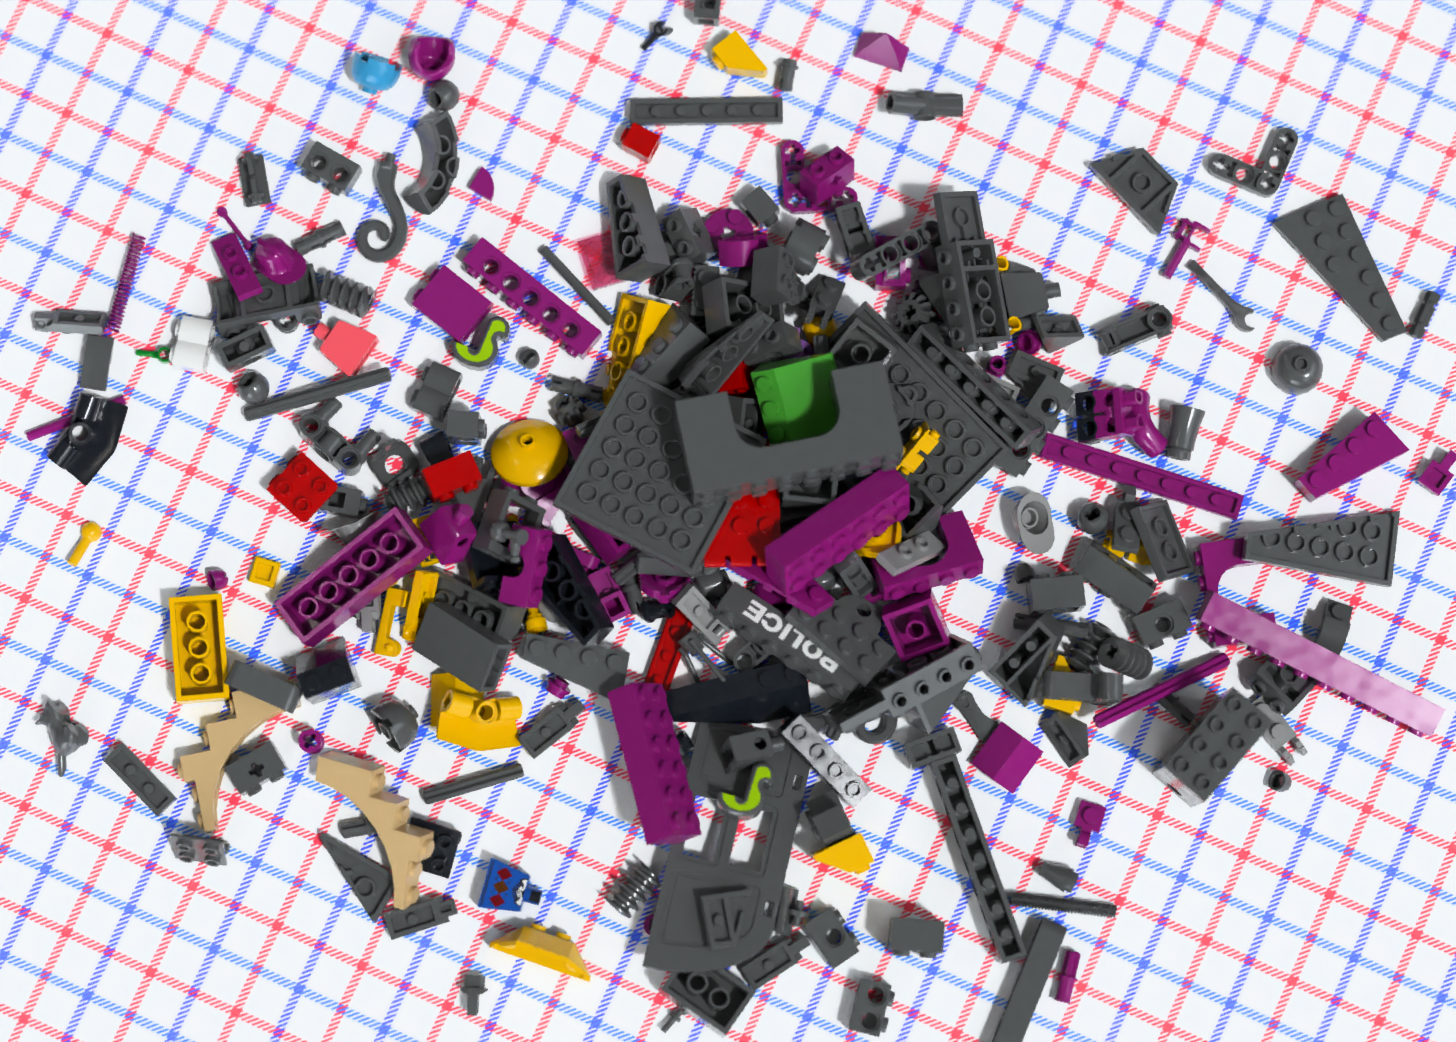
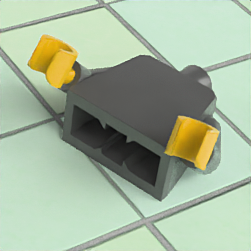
M998 256L996 258L999 272H1004L1000 274L1008 325L1012 328L1010 330L1011 336L1017 331L1033 329L1035 327L1033 318L1035 316H1045V312L1049 308L1048 299L1061 297L1059 282L1044 284L1042 273L1036 272L1034 268L1009 261L1005 256Z

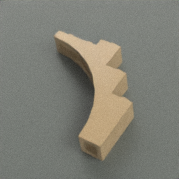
M286 680V682L298 687L296 680ZM240 690L232 692L233 699H229L232 715L236 714V718L206 724L207 731L203 732V738L206 747L210 746V750L180 756L181 763L177 764L179 778L184 779V782L187 784L195 783L196 787H192V793L195 803L199 802L201 811L197 813L198 824L207 833L219 831L217 808L219 789L226 770L224 767L229 765L236 750L251 733L263 723L286 712ZM301 700L296 708L302 707Z
M329 751L319 755L315 781L329 786L349 798L374 826L385 847L393 876L394 907L403 910L415 904L420 893L418 884L419 876L422 872L421 861L431 857L435 845L433 841L434 831L407 824L410 816V798L383 791L386 783L385 765L336 751Z

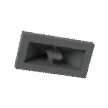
M1076 315L1035 316L1033 318L1040 338L1049 354L1085 337Z
M1059 711L1040 724L1069 768L1089 755L1086 723Z

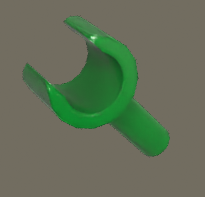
M162 347L158 351L137 349L136 356L152 357L158 359L161 364H168L170 360L162 359L160 354L163 352L170 353V349L167 347Z

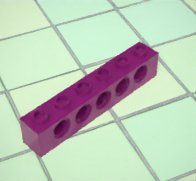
M484 237L480 238L463 259V263L466 266L464 270L472 278L477 279L480 277L486 282L484 286L494 295L500 293L506 298L504 302L514 311L520 309L526 314L524 318L534 327L537 324L545 329L544 334L551 341L556 342L559 340L564 344L565 347L563 349L573 358L579 356L584 360L602 338V331ZM496 264L498 270L494 274H488L485 272L487 265ZM510 279L518 282V286L513 290H508L504 287L505 283ZM529 295H535L538 298L537 303L532 306L526 305L524 300ZM548 311H555L558 317L550 322L544 319V315ZM567 327L577 328L578 332L574 337L564 335V330Z

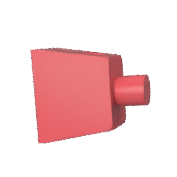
M339 320L333 329L321 322L313 334L323 341L319 349L320 352L347 378L356 376L380 342L376 335L342 320Z

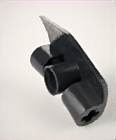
M80 392L70 427L46 456L60 468L67 470L84 486H87L115 452L128 406ZM76 426H83L87 429L88 435L84 439L74 437L73 429Z

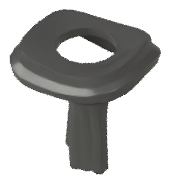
M396 438L384 443L385 447L373 455L369 461L372 471L386 488L390 485L394 487L398 485V482L402 483L419 468V460L407 443L397 441ZM398 455L404 459L405 468L398 475H392L386 471L385 462L390 456Z

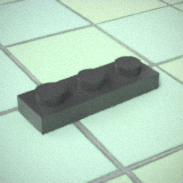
M122 742L103 760L157 817L161 816L178 799L125 743Z

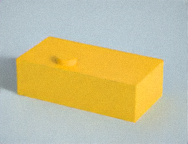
M222 594L169 598L177 705L228 701L230 699L229 685L224 684L228 675Z

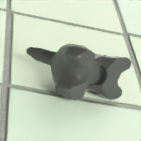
M47 701L40 718L35 724L45 725L49 728L52 744L58 752V776L63 777L67 769L66 757L74 753L81 746L87 745L89 731L84 725L71 722L70 710L62 701H58L56 705L51 701Z

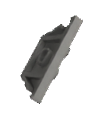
M1143 147L1132 150L1130 153L1118 154L1106 160L1092 162L1089 168L1156 236H1159L1179 183Z

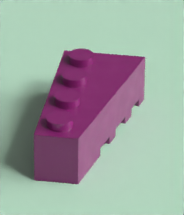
M1373 412L1293 485L1312 503L1386 463L1403 456L1410 449L1376 412Z

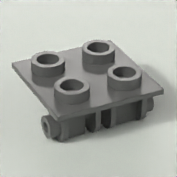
M171 833L176 859L185 863L203 862L211 867L227 866L226 854L229 853L230 844L225 843V840Z

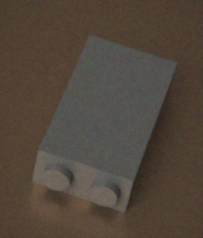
M429 602L412 649L476 691L489 692L495 691L513 643L448 602Z

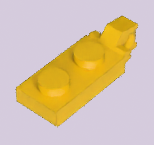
M416 570L412 581L410 601L407 605L405 625L403 626V639L415 642L416 634L424 618V612L429 602H434L439 578L438 572Z

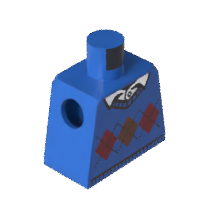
M491 858L477 907L522 912L524 902L539 906L543 890L529 887L530 875Z

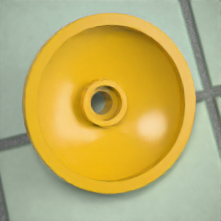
M527 419L508 425L496 436L491 447V461L497 474L505 481L522 487L539 486L553 480L562 472L568 460V444L563 433L554 425L542 420Z

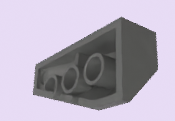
M761 310L753 314L696 354L691 361L687 362L683 371L678 376L681 384L700 396L717 393L774 323L775 319Z
M431 567L432 571L439 574L434 602H448L508 641L520 630L527 608L498 602L500 593L496 591L485 593L484 590H473L471 581L440 568Z

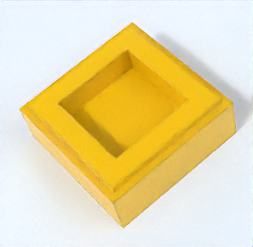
M256 556L248 581L275 589L282 564Z

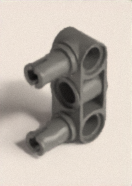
M334 397L328 399L318 411L314 410L301 418L299 422L300 436L321 458L333 465L342 474L354 476L359 473L361 466L368 458L367 454L381 440V437L370 428L356 444L353 443L351 445L343 435L329 426V420L343 407L342 403ZM311 424L318 427L317 431L313 433H308L304 430L306 426ZM352 457L357 461L352 466H347L343 463L344 459Z

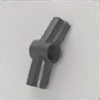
M891 91L888 93L885 101V110L888 111V114L912 116L916 121H932L939 117H963V94H935L933 91H917L914 93Z

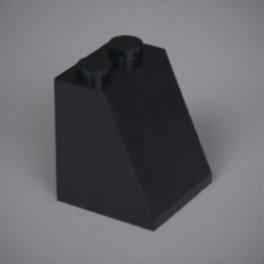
M345 638L295 656L296 675L305 700L313 705L363 687Z

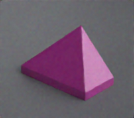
M862 32L854 57L902 73L910 48L888 33Z

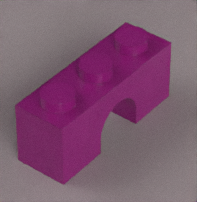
M513 524V530L524 529L528 532V541L521 545L520 549L524 568L519 576H503L498 602L522 608H538L543 596V578L548 570V552L553 543L551 538L552 530L527 524Z

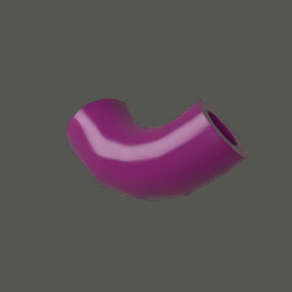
M1132 388L1131 390H1138L1143 393L1142 405L1133 406L1134 414L1143 415L1145 428L1136 431L1135 436H1132V438L1148 457L1154 458L1165 449L1167 438L1159 432L1151 420L1149 412L1151 398L1149 393L1144 389Z

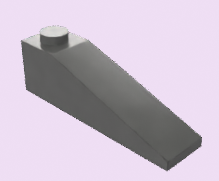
M897 470L909 482L910 513H908L905 519L900 521L902 537L906 541L929 530L932 532L938 526L944 506L927 486Z

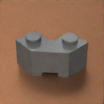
M834 789L805 802L809 810L804 813L810 825L814 826L811 830L817 842L823 841L826 848L855 835Z

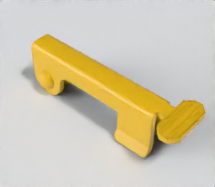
M393 585L387 589L374 654L396 657L401 653V644L393 640L390 633L396 606L407 608L411 592L395 589Z

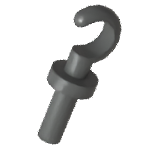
M678 1009L676 1012L671 1011L669 1014L671 1018L660 1030L666 1033L675 1022L679 1023L682 1020L680 1018L681 1015H688V1013L681 1009Z

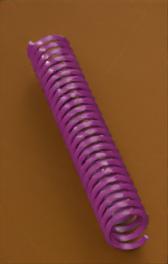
M132 232L133 236H131L132 240H130L128 255H126L127 259H125L124 267H122L123 271H121L122 275H120L118 290H116L117 294H115L116 298H114L113 309L110 310L112 313L109 314L111 317L108 318L110 321L106 325L109 330L119 333V330L111 327L121 329V326L118 325H122V322L113 319L124 321L116 316H125L114 311L126 313L124 310L117 309L126 310L125 306L128 305L119 300L128 302L129 300L126 298H130V296L127 294H131L130 291L121 288L132 290L128 286H133L132 283L123 280L135 282L133 279L136 277L126 273L136 275L137 273L134 271L138 270L135 268L138 267V264L135 263H140L136 259H141L140 256L130 253L142 255L137 251H143L141 248L144 247L142 244L145 242L142 240H146L145 237L136 235L135 232Z

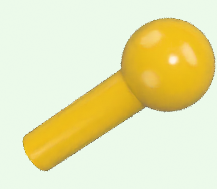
M87 522L82 526V538L67 561L71 566L77 567L91 542L100 539L102 529L96 522Z

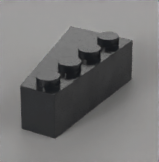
M552 534L553 543L547 557L548 570L543 578L542 599L584 647L598 646L615 627L566 534ZM524 565L518 570L520 574L523 571Z

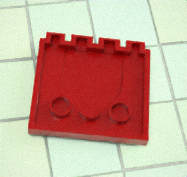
M778 489L767 491L768 494L760 497H752V494L741 496V500L734 502L704 557V567H725V558H731V567H752V557H757V567L766 566L765 547L780 537V494Z

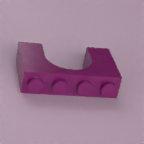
M963 510L940 516L937 533L941 542L946 546V554L935 564L915 566L896 576H892L877 562L876 558L866 557L884 601L898 600L905 595L916 592L923 593L933 587L947 586L955 581L972 579L983 574L984 559Z
M1244 538L1200 543L1196 547L1197 551L1193 552L1195 566L1200 568L1201 576L1197 577L1199 591L1204 593V599L1209 590L1218 594L1219 581L1227 570L1261 564L1241 560ZM1274 612L1259 614L1276 623ZM1205 629L1207 642L1212 644V649L1246 644L1239 640L1236 645L1224 639L1225 633L1218 629H1215L1214 633Z

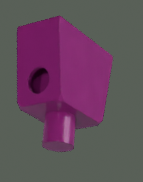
M458 503L439 507L419 525L441 565L462 562L477 535V530L470 519L474 511L467 504Z

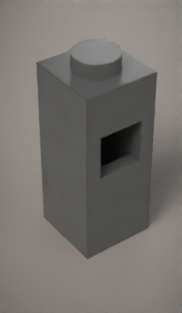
M338 486L337 491L317 512L360 520L361 514L366 513L368 498H365L362 490Z

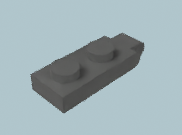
M438 897L403 910L400 909L384 914L390 938L395 940L450 922L449 917L458 914L454 898L443 901V897Z

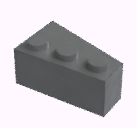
M1046 611L988 670L1025 708L1035 698L1043 681V673L1048 670L1066 628Z

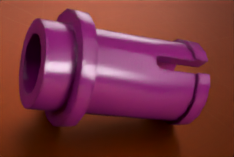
M999 355L992 357L986 365V372L998 378L1002 377L1006 372L1005 358ZM993 365H999L1000 368L997 369Z

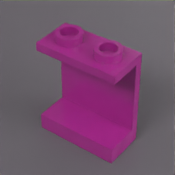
M443 265L441 269L436 268L428 278L430 282L424 289L421 287L412 297V306L414 310L422 312L451 335L453 341L464 344L494 307L490 300L447 266Z

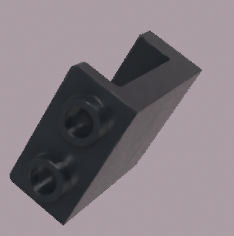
M504 521L510 525L511 529L513 524H517L516 521ZM472 522L478 531L481 522ZM508 539V540L505 541V542H498V543H500V544H502V545H504V546H506V547H509V541H510V539ZM472 545L465 556L473 590H484L485 593L494 592L501 589L503 576H519L518 567L507 565L473 548Z

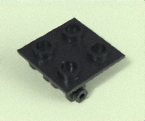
M411 816L409 824L434 831V850L431 857L421 861L422 871L449 879L458 844H460L462 839V832Z

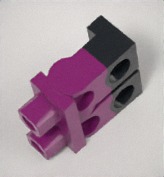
M1122 387L1075 393L1076 416L1083 417L1077 419L1078 442L1093 445L1100 443V441L1135 436L1136 431L1145 428L1143 415L1134 414L1133 406L1142 405L1143 393L1138 390ZM1084 399L1086 401V410L1083 408ZM1085 425H1087L1088 436L1085 434L1084 431Z

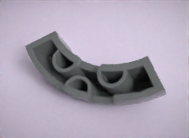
M448 110L433 116L415 127L422 144L423 165L417 183L404 198L412 208L423 215L432 214L444 203L450 194L449 190L454 178H457L460 158L457 157L456 143L459 139Z

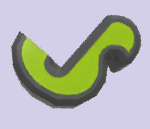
M501 316L490 318L476 350L452 341L451 349L457 362L470 370L484 371L490 369L498 361L500 354L498 341L509 342L511 336L509 323Z
M762 762L753 766L743 799L718 792L717 805L721 812L735 820L748 821L757 817L764 807L766 796L763 787H766L768 790L773 788L775 779L773 768L769 764Z

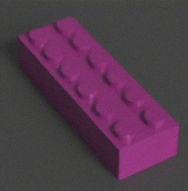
M880 469L765 547L767 577L786 597L793 592L800 591L807 582L823 575L826 569L835 563L842 562L854 550L864 547L872 537L883 534L889 526L905 519L908 513H910L909 482L896 469L890 471H882Z
M395 506L274 604L301 643L315 647L434 551L407 512Z
M631 682L607 692L646 844H678L702 835L700 820L693 803V794L686 777V767L682 762L680 754V744L676 739L673 718L669 713L666 701L667 695L662 684Z

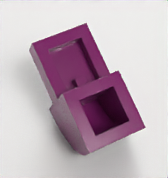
M757 232L744 237L733 236L719 240V265L723 267L752 266L754 250L768 247L767 233Z
M608 565L587 576L611 621L614 622L632 612L619 585L613 580V573Z

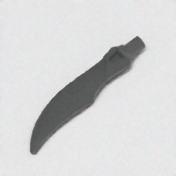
M962 690L953 704L963 713L981 742L985 744L998 726V723L982 712L972 693Z

